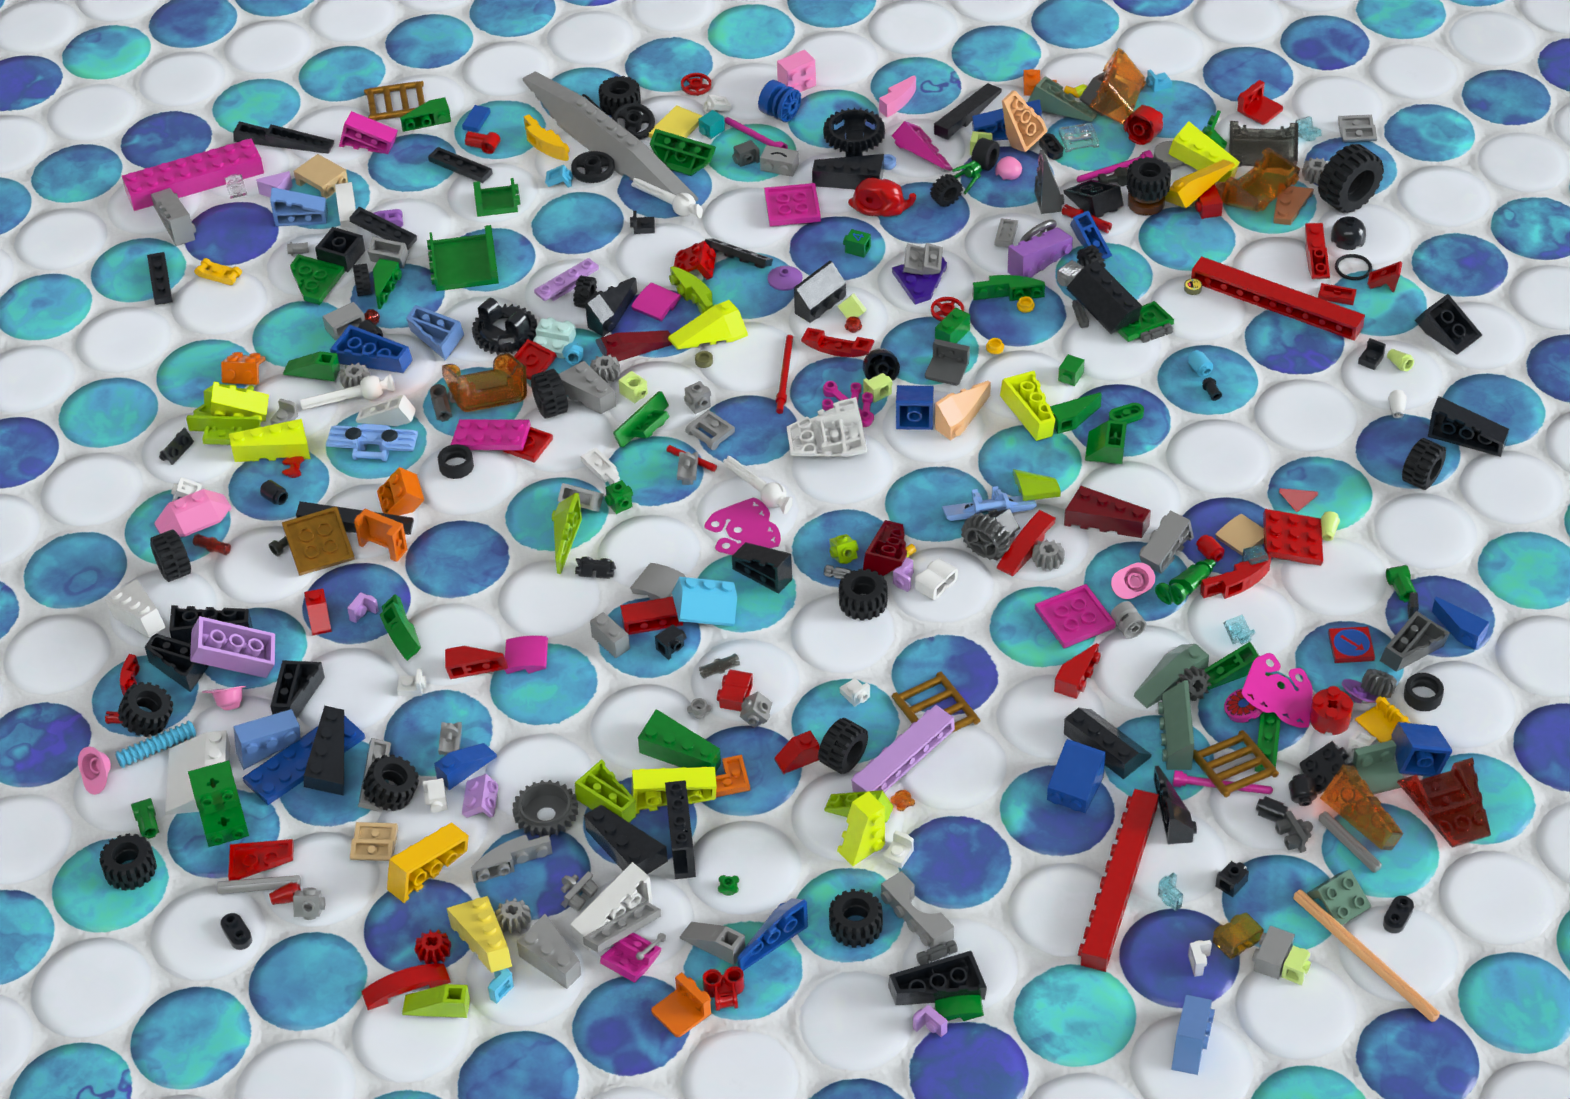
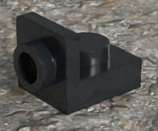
M635 210L633 211V217H630V227H634V234L655 233L654 217L637 218V211Z
M1369 338L1367 348L1359 357L1358 364L1375 370L1384 358L1386 344Z

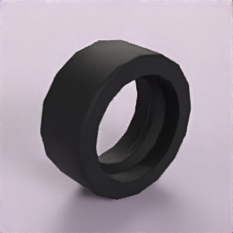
M449 445L443 448L437 457L439 471L447 478H463L472 472L474 467L472 452L464 445ZM458 457L466 460L460 465L452 466L446 464L452 458Z
M1414 674L1407 679L1404 699L1415 710H1434L1442 702L1444 693L1443 683L1432 674ZM1427 687L1433 690L1436 695L1424 698L1416 695L1412 689Z

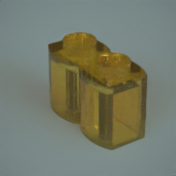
M1247 912L1241 915L1238 914L1231 919L1230 923L1219 925L1214 930L1213 943L1229 959L1240 955L1245 949L1257 944L1264 929Z

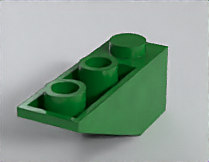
M445 97L429 100L400 117L403 132L451 122L450 110Z
M379 258L373 268L378 309H381L383 304L387 302L389 294L395 288V284L401 279L402 271L400 270L399 262Z
M319 351L289 360L283 375L335 381L340 371L337 353Z
M1101 392L1050 406L1055 417L1054 429L1057 434L1076 429L1101 407Z

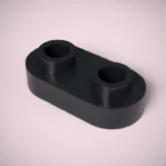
M1045 133L1039 139V146L1049 158L1056 160L1063 156L1064 148L1053 134Z
M1397 896L1393 899L1383 919V927L1386 931L1390 933H1400L1403 931L1414 908V903L1409 897Z
M236 913L226 914L221 919L220 924L230 944L237 950L248 948L252 943V936L240 915Z

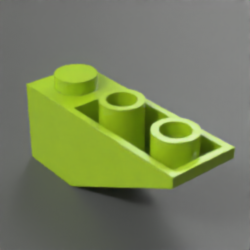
M883 790L869 791L885 806L886 823L894 806ZM866 792L831 794L824 810L825 812L848 817L852 802Z
M444 984L405 995L402 1015L467 1018L470 1004L468 986Z

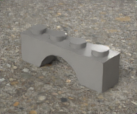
M902 871L881 883V898L884 903L889 904L894 909L895 914L907 923L908 928L912 932H916L925 946L933 948L940 944L945 945L946 942L954 939V926L941 912L927 914L917 910L912 905L914 884Z

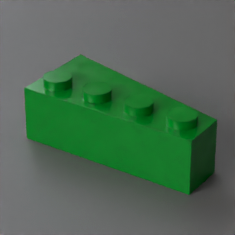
M657 709L638 736L639 753L681 768L715 767V773L721 765L720 748Z

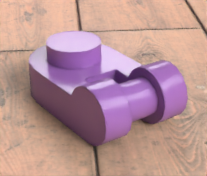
M400 209L383 210L373 213L399 227L403 226V212Z

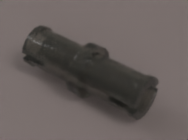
M734 653L723 659L717 658L710 664L700 666L699 671H703L700 672V675L705 679L717 673L722 674L727 669L739 666L740 661H736L739 660V657Z

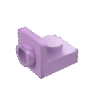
M907 557L902 566L893 570V584L907 592L911 589V577L914 573L913 560Z
M361 592L347 608L349 620L357 623L366 614V611L375 614L379 611L377 600L373 596Z
M927 1005L924 1009H920L914 1014L913 1029L916 1032L926 1024L929 1031L938 1034L940 1037L947 1033V1020L931 1006Z

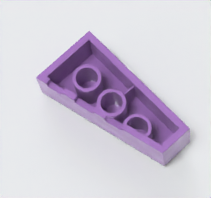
M1057 227L1042 233L1040 237H1031L1030 241L1026 242L1023 240L1017 246L1013 244L1008 246L1007 272L1010 275L1033 277V275L1044 270L1053 262L1069 254L1072 251L1073 237Z

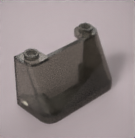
M1230 121L1228 153L1240 162L1238 167L1266 166L1292 169L1297 165L1299 123H1290V126L1285 129L1284 126H1280V129L1246 128V125L1240 127L1239 121Z

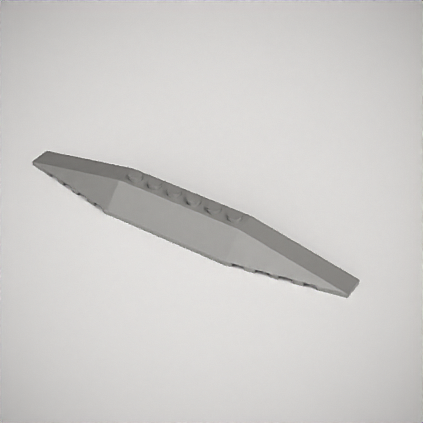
M536 71L522 78L530 91L534 92L535 97L542 102L543 107L549 111L550 116L557 121V125L589 151H600L610 155L614 160L617 173L622 176L624 174L629 176L632 181L634 178H638L676 196L680 193H688L693 196L695 202L698 201V197L643 142L585 97Z

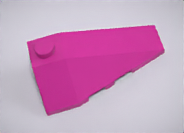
M904 121L891 135L895 139L894 143L899 148H904L949 171L953 169L945 157L937 153L939 149L931 144L932 140L921 127Z

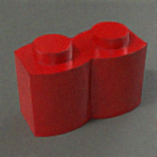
M730 669L727 675L723 676L722 690L719 689L717 693V701H719L720 708L735 711L742 710L741 705L745 698L750 695L753 686V673Z

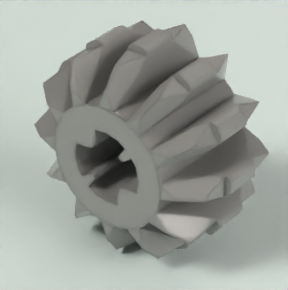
M1317 157L1316 159L1310 158L1309 161H1305L1302 168L1304 180L1309 181L1310 184L1316 183L1317 185L1318 180H1320V174L1323 172L1325 164H1328L1329 161H1324V158L1318 159Z
M609 354L608 356L602 355V357L596 356L595 360H591L590 367L607 383L608 381L614 382L615 378H619L620 364L616 357H611Z
M351 363L350 366L345 365V368L340 370L339 379L345 389L360 385L364 377L370 376V372L365 365H360V363L353 365Z
M1046 539L1045 542L1039 541L1034 546L1032 560L1035 562L1036 567L1051 571L1053 568L1058 569L1060 565H1063L1065 551L1061 543H1055V540L1049 542Z
M514 898L513 901L509 902L506 899L505 904L499 903L498 909L495 910V916L502 932L509 931L512 934L513 931H517L520 933L521 928L527 929L528 923L531 922L530 908L528 905H525L523 900L517 902L516 898Z

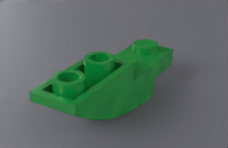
M993 275L989 276V281L973 282L972 296L973 300L1007 296L1010 301L1019 300L1025 296L1032 299L1045 297V282L1024 276Z
M394 594L381 606L383 612L380 613V617L391 640L404 659L408 661L413 655L418 653L421 646L414 625L407 619L401 598Z

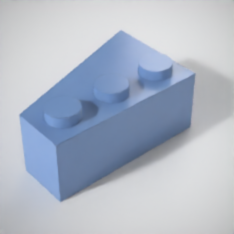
M272 187L270 202L275 227L327 224L328 208L326 198Z
M417 305L413 307L406 317L410 331L445 361L464 336L460 321Z
M292 709L233 726L236 755L243 770L301 739L300 725Z
M1186 995L1177 1030L1171 1070L1198 1075L1203 1049L1207 1050L1215 1009H1211L1212 1000Z

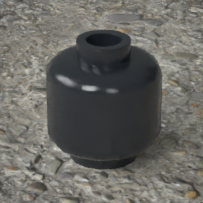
M1308 774L1293 776L1288 784L1291 800L1294 803H1299L1300 806L1312 804V801L1317 798L1315 780L1309 777Z

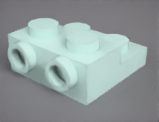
M551 317L547 319L541 318L535 330L536 336L533 342L555 352L557 358L564 359L562 351L564 346L573 342L576 336L575 325L570 321L559 322Z

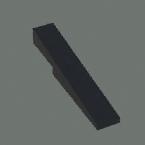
M987 83L935 122L934 134L948 140L962 126L967 127L972 122V116L980 114L1002 92V89Z
M239 121L233 131L234 142L252 138L256 145L329 154L334 145V140L272 124L269 128H264Z
M299 501L296 518L336 506ZM337 507L345 531L356 533L354 521L356 516L363 510ZM377 513L402 523L405 535H411L414 518Z

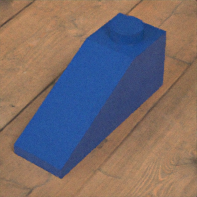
M1089 211L1072 218L1070 226L1084 248L1095 245L1099 249V253H1102L1104 260L1112 256Z
M1437 596L1434 598L1432 613L1458 642L1476 650L1487 635L1489 622Z
M485 743L450 752L434 763L437 779L443 778L444 786L451 790L495 759L497 754Z

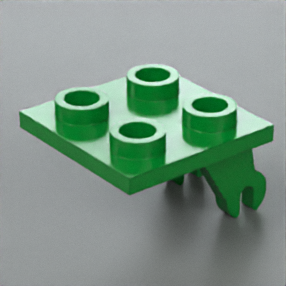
M1218 110L1215 116L1211 115L1207 127L1205 126L1202 132L1225 149L1227 142L1214 130L1221 113Z

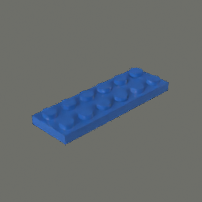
M344 715L345 753L364 740L365 734ZM318 726L243 777L244 783L267 805L304 781V773Z

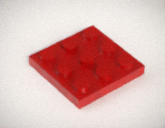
M1270 509L1264 510L1265 556L1270 555L1273 558L1322 565L1321 518Z

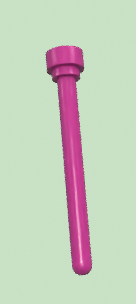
M729 117L725 118L726 124L766 145L788 149V145L782 141L774 142Z
M1150 150L1142 152L1137 158L1080 175L1076 180L1080 183L1096 178L1098 174L1112 173L1118 167L1128 168L1134 160L1145 157L1153 158V154Z
M1174 770L1173 787L1181 788V786L1190 784L1216 788L1208 778L1187 776L1183 771ZM1222 780L1225 786L1233 783L1232 781ZM1251 784L1238 789V791L1271 794L1273 788L1271 786Z

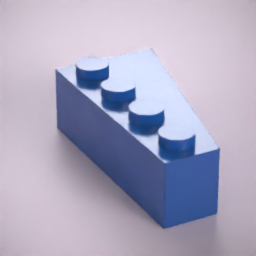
M1040 99L1026 102L1042 118ZM1003 108L972 116V131L992 133L993 141L1008 140Z
M350 324L330 348L331 353H337L339 364L351 365V363L356 365L360 363V365H365L366 368L404 373L413 361L408 346Z

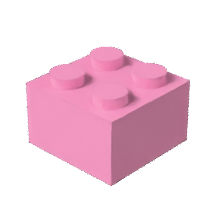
M804 49L778 60V81L800 92L816 86L815 59Z

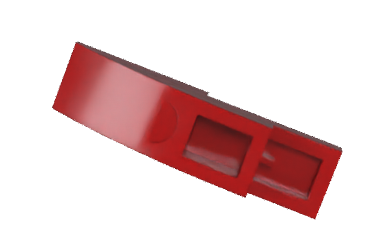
M1305 223V249L1310 276L1312 279H1330L1323 223Z
M1266 555L1234 564L1232 572L1201 580L1200 594L1203 598L1222 594L1224 599L1244 592L1258 583L1269 572L1271 556Z

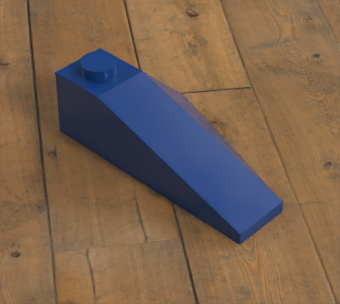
M791 898L787 902L781 903L737 957L738 967L744 971L808 927L807 901L805 899Z

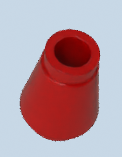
M290 882L269 893L272 905L293 902L295 891H301L299 883Z

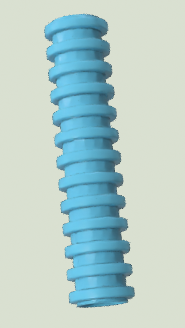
M188 720L186 724L181 723V726H175V729L170 728L168 732L163 731V734L158 733L156 737L146 738L144 742L139 741L140 744L135 743L133 747L128 746L126 750L123 748L121 752L116 751L117 761L120 767L125 768L126 764L131 765V762L136 763L138 759L143 760V757L148 758L150 754L155 755V752L159 753L161 749L166 750L168 746L171 748L173 744L178 745L180 741L183 743L185 739L190 740V737H196V731L192 722Z

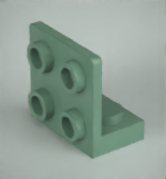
M1394 740L1354 750L1352 763L1357 768V775L1368 795L1406 787L1407 782L1403 775L1399 773L1398 766L1394 760L1396 751Z
M1350 869L1338 873L1307 892V895L1313 900L1317 898L1320 901L1322 900L1329 914L1341 925L1371 908L1370 902Z

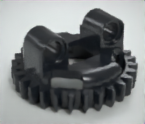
M855 107L852 110L847 108L845 111L841 109L840 113L836 111L835 115L831 114L830 118H827L826 122H824L823 135L830 147L834 146V150L840 148V152H845L846 157L863 156V152H868V148L873 150L874 146L878 147L879 143H882V139L885 138V125L882 118L878 114L874 115L873 111L869 112L868 109L864 111L862 108L857 110ZM843 120L844 125L834 130V124L837 125ZM866 120L872 125L875 124V129L866 126Z
M488 298L478 307L479 318L476 317L475 322H473L472 334L476 345H479L480 349L483 348L485 352L490 351V354L496 352L497 355L500 353L505 355L508 352L513 354V351L518 352L527 339L534 340L537 320L534 314L531 315V311L526 312L525 307L520 309V305L516 307L513 304L509 307L504 304L501 307L493 298ZM508 318L505 321V331L492 324L498 319ZM514 338V343L499 344L500 339Z

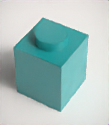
M714 110L698 119L699 132L709 139L714 138L725 130L724 117Z

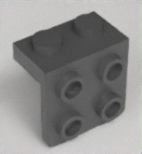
M935 339L933 342V357L925 372V378L955 386L959 385L969 364L970 346Z

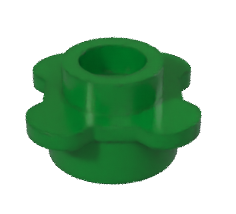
M722 875L719 877L720 886L718 891L720 893L730 896L739 891L737 887L739 882L738 876Z

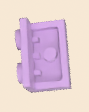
M487 774L467 781L462 814L466 818L482 812L489 818L494 817L498 792L496 781Z

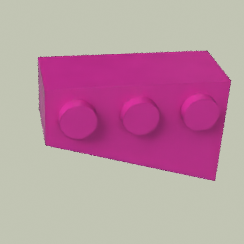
M351 111L344 123L339 147L346 145L353 146L357 150L359 148H366L370 152L389 154L395 143L398 130Z

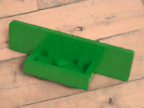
M658 391L613 432L620 447H624L634 437L649 438L657 428L664 425V422L670 416L667 411H664L669 404L662 391Z

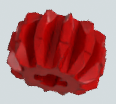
M430 929L428 934L422 932L421 938H416L415 953L420 962L425 961V964H430L431 962L435 964L438 961L445 962V957H450L451 941H449L446 933L441 934L439 929L436 932Z

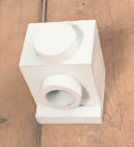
M443 778L423 781L426 805L430 804L431 812L448 810Z

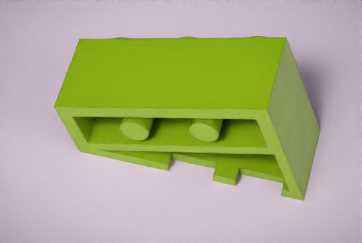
M602 759L575 782L576 800L593 810L602 805L627 822L632 821L636 817L635 799L623 784H620L615 779L614 773L607 769Z

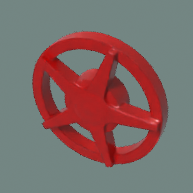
M702 73L688 74L681 80L682 91L690 95H702L711 89V79ZM703 79H706L709 85L703 84ZM685 81H688L690 83V85L685 87L683 84Z
M941 297L932 303L931 314L938 321H942L944 318L940 316H947L955 308V303L960 306L962 311H964V306L956 298ZM943 301H951V303H943V304H941L940 302H943ZM935 305L940 308V311L936 313L934 312Z

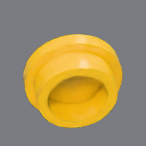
M1021 297L1017 302V309L1021 312L1028 313L1035 308V303L1030 297Z
M992 338L986 344V350L991 354H999L1003 352L1004 344L1001 339Z

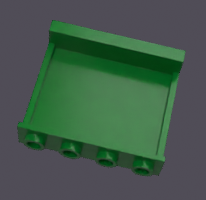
M491 225L484 226L485 234L433 240L432 232H429L430 240H427L428 250H431L428 251L429 262H431L429 265L430 272L434 273L431 274L432 285L435 284L436 291L499 284Z

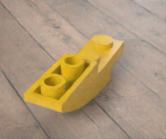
M530 114L523 116L527 141L532 146L556 159L569 160V147L566 143H563L558 134H555L552 129L546 131Z

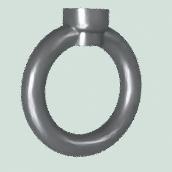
M1050 219L1036 225L1020 241H1030L1034 235L1040 237L1045 232V229L1047 231L1055 229L1056 221Z

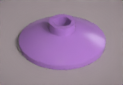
M779 266L772 269L768 274L769 285L781 291L794 289L803 279L802 273L792 266Z
M1344 679L1342 681L1343 688L1351 695L1350 698L1357 703L1362 701L1376 703L1375 700L1378 697L1365 692L1361 687V682L1352 679Z

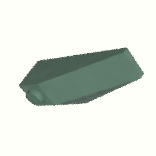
M1046 76L1035 86L1028 100L1030 102L1040 99L1041 110L1044 112L1092 122L1097 116V113L1082 102L1075 101L1073 94H1066L1060 84Z
M1182 644L1162 658L1134 693V697L1146 708L1151 707L1162 700L1164 692L1177 685L1176 682L1181 680L1178 674L1184 675V669H1190L1191 666L1202 669L1207 668L1209 655L1197 644Z

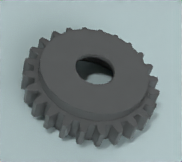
M541 780L540 783L533 782V785L530 787L525 786V791H519L520 796H515L512 809L515 823H518L519 829L524 828V833L531 832V836L535 834L539 835V838L543 835H549L550 837L552 834H555L557 836L558 832L566 831V826H572L571 821H576V815H578L576 795L572 793L571 788L567 789L566 784L561 786L559 781L553 783L551 780L548 782ZM542 808H552L555 811V816L551 820L542 821L537 817V813Z

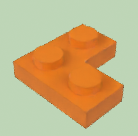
M1023 70L1024 96H1031L1035 86L1041 81L1040 70Z
M742 755L722 758L725 774L716 776V797L750 791V784Z

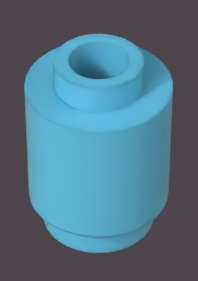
M1195 350L1189 354L1188 363L1199 376H1207L1211 373L1213 364L1203 352Z

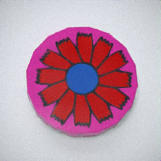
M1243 688L1231 693L1224 704L1225 712L1230 720L1237 723L1249 722V719H1256L1263 712L1243 697L1241 693Z

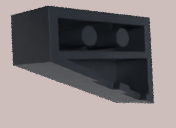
M156 633L145 645L149 663L189 692L192 691L209 666L191 662V644Z
M282 660L270 705L272 715L292 709L295 717L299 716L325 678L322 662Z

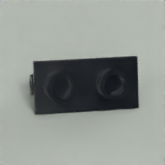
M185 427L176 434V437L164 450L160 451L159 458L162 461L169 460L170 464L173 465L193 444L194 440Z
M591 557L576 558L579 567L576 566L575 574H579L582 577H593V571H596V578L610 579V577H614V570H612L616 569L614 561L607 558H601L600 560H593Z

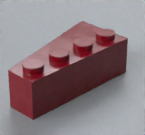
M1080 486L1065 509L1064 526L1071 527V524L1079 525L1081 529L1088 530V527L1100 529V532L1116 531L1118 535L1142 538L1150 526L1151 510Z

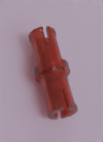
M196 534L193 538V545L206 548L209 552L215 551L223 555L230 553L231 545L218 541L215 537L209 538Z

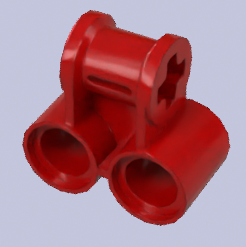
M736 966L729 967L724 972V975H721L716 969L704 972L703 989L710 997L715 998L716 1011L727 1007L738 1008L737 994L744 990V973L741 968Z

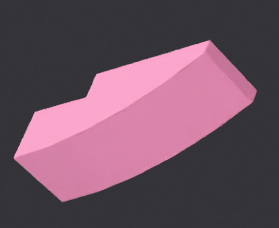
M913 75L889 87L888 94L879 98V111L888 118L909 102L916 91V76Z

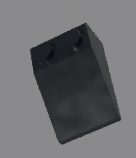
M1091 179L1063 190L1064 194L1080 209H1083L1084 212L1089 211L1091 215L1097 218L1104 216V213L1115 212L1119 207L1124 206L1121 188L1117 185Z
M1449 294L1430 306L1415 319L1416 323L1428 336L1455 354H1459L1482 336L1481 332Z

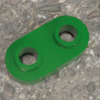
M1130 403L1114 408L1109 412V420L1127 422V424L1138 421L1144 416V407L1139 403Z

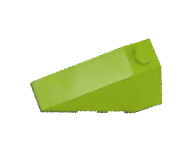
M574 493L561 501L557 509L552 512L557 574H561L582 521L579 493Z

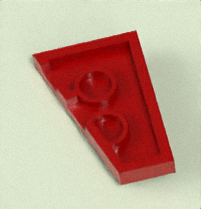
M293 839L230 844L229 881L239 880L293 861Z

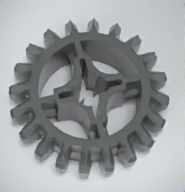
M975 513L965 521L961 529V536L964 538L963 542L968 544L967 548H971L972 552L983 558L998 560L1003 557L1011 546V538L1009 537V532L1005 531L1006 527L997 522L995 517L990 518L988 514L984 516L982 513Z

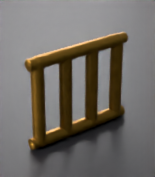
M415 81L364 89L370 111L368 118L375 121L402 117L414 110L415 108L409 109L406 89L416 88L419 106L424 104L425 100L422 89L424 82ZM400 91L403 110L393 111L390 92ZM383 93L386 112L376 113L374 94Z
M938 672L936 677L900 694L897 692L892 694V698L911 723L919 720L915 713L951 696L957 703L943 710L950 715L963 710L967 717L954 723L955 730L953 732L972 723L976 725L981 721L942 672ZM940 683L946 689L911 707L904 701Z
M1244 730L1239 731L1238 735L1202 750L1193 751V759L1224 797H1228L1231 792L1270 776L1275 778L1279 775L1274 765ZM1244 742L1246 745L1244 748L1212 761L1206 762L1204 759L1206 756L1238 743ZM1251 753L1256 757L1217 774L1213 771L1216 767ZM1261 764L1265 768L1263 771L1226 786L1222 782V780Z

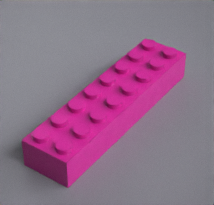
M252 138L140 171L122 175V179L133 210L137 211L154 206L151 194L167 188H171L178 198L263 174L264 170L261 157Z

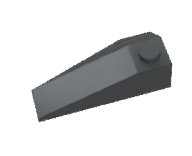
M1040 150L1038 158L1039 167L1036 170L1038 176H1035L1034 189L1041 214L1061 212L1062 205L1064 204V195L1060 194L1044 150Z

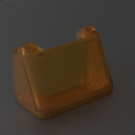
M1117 48L1104 66L1103 71H1106L1101 86L1096 92V97L1091 101L1090 107L1124 125L1126 118L1134 112L1138 96L1144 88L1146 81H1144V75L1124 50Z
M1267 147L1262 151L1264 155L1262 160H1257L1253 169L1239 180L1233 177L1226 180L1221 197L1222 202L1227 206L1256 212L1263 211L1277 196L1292 184L1295 185L1297 183L1300 168Z
M510 353L498 355L493 361V370L461 375L460 368L455 364L442 365L443 378L457 406L464 412L521 402L527 396L526 366Z

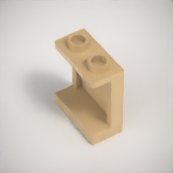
M319 154L294 170L297 185L302 186L307 183L320 190L321 196L326 199L336 192L335 184L348 183L346 169Z

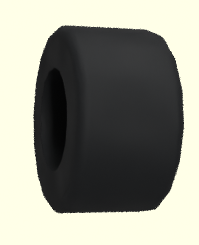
M986 138L979 139L974 146L971 160L977 161L982 169L991 170L999 157L1000 146L998 142Z

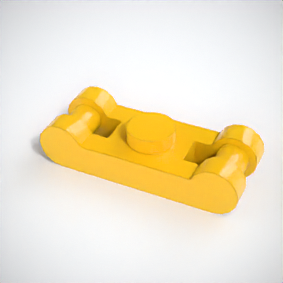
M204 258L200 263L201 265L197 266L194 270L195 274L199 277L227 285H233L236 278L242 274V270L239 267L231 268L211 262L207 258Z

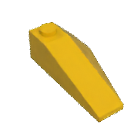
M1221 160L1176 180L1170 186V190L1165 196V201L1187 208L1230 171L1235 164L1227 160Z

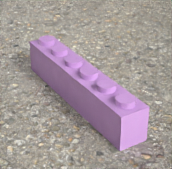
M937 705L927 710L917 722H913L906 732L900 734L889 747H885L879 756L869 761L861 772H857L851 780L853 792L883 790L885 793L955 730L954 717Z

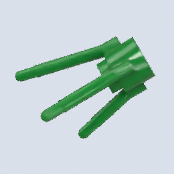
M975 160L952 169V172L964 169L955 174V178L963 174L969 178L973 177L963 192L964 194H967L976 180L981 177L979 174L982 171L981 165Z

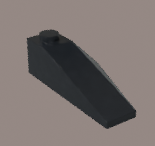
M635 277L620 282L617 287H608V290L605 292H596L585 301L587 326L590 330L604 337L616 327L637 293Z
M1155 766L1153 779L1156 793L1159 794L1158 802L1167 844L1193 842V835L1197 833L1196 822L1192 821L1189 810L1161 768Z

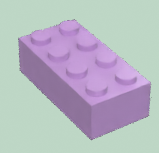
M199 616L191 632L190 661L267 678L275 665V634Z

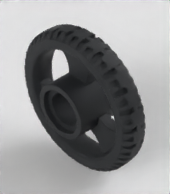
M639 103L624 104L618 107L612 116V119L617 123L618 118L624 119L625 129L639 140L647 137L655 126V118L652 111ZM642 123L649 124L645 130L639 132Z
M588 151L575 157L571 164L573 176L585 183L605 181L611 177L615 170L613 158L607 153L600 151ZM609 166L606 171L602 172L601 167ZM577 168H585V174L579 172Z

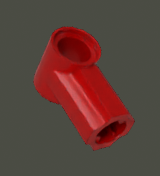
M468 131L465 137V145L481 148L487 154H492L501 142L500 136L494 132H489L485 135Z

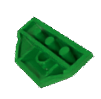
M655 129L650 141L654 154L670 170L689 176L694 175L711 162L716 149L715 146L659 129Z

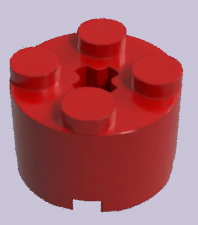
M1141 105L1124 122V130L1129 134L1128 138L1139 145L1151 142L1163 129V114L1150 106Z
M1330 686L1328 689L1317 692L1312 699L1310 723L1313 728L1323 734L1329 732L1332 735H1338L1345 732L1351 722L1352 699L1336 686Z

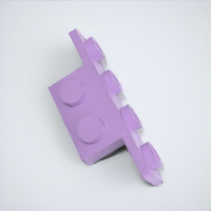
M587 258L534 289V293L543 301L548 299L554 301L573 290L580 275L589 276L599 270V265L590 258Z

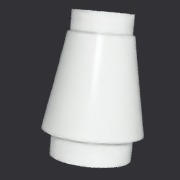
M1394 390L1388 397L1392 415L1394 418H1402L1404 416L1407 396L1402 390Z

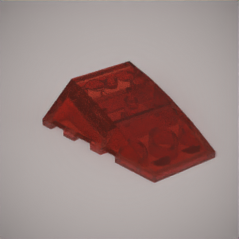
M1473 757L1454 763L1451 771L1422 780H1419L1417 775H1413L1397 781L1452 848L1491 835L1486 811L1483 809L1482 794L1479 792L1478 777L1474 770Z

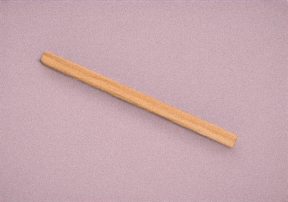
M1299 889L1294 893L1293 899L1429 1021L1434 1022L1440 1017V1012L1303 890Z

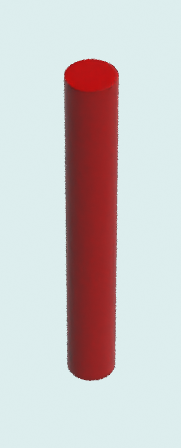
M671 445L667 447V452L678 457L679 452L686 453ZM698 457L699 466L713 472L716 471L717 465Z

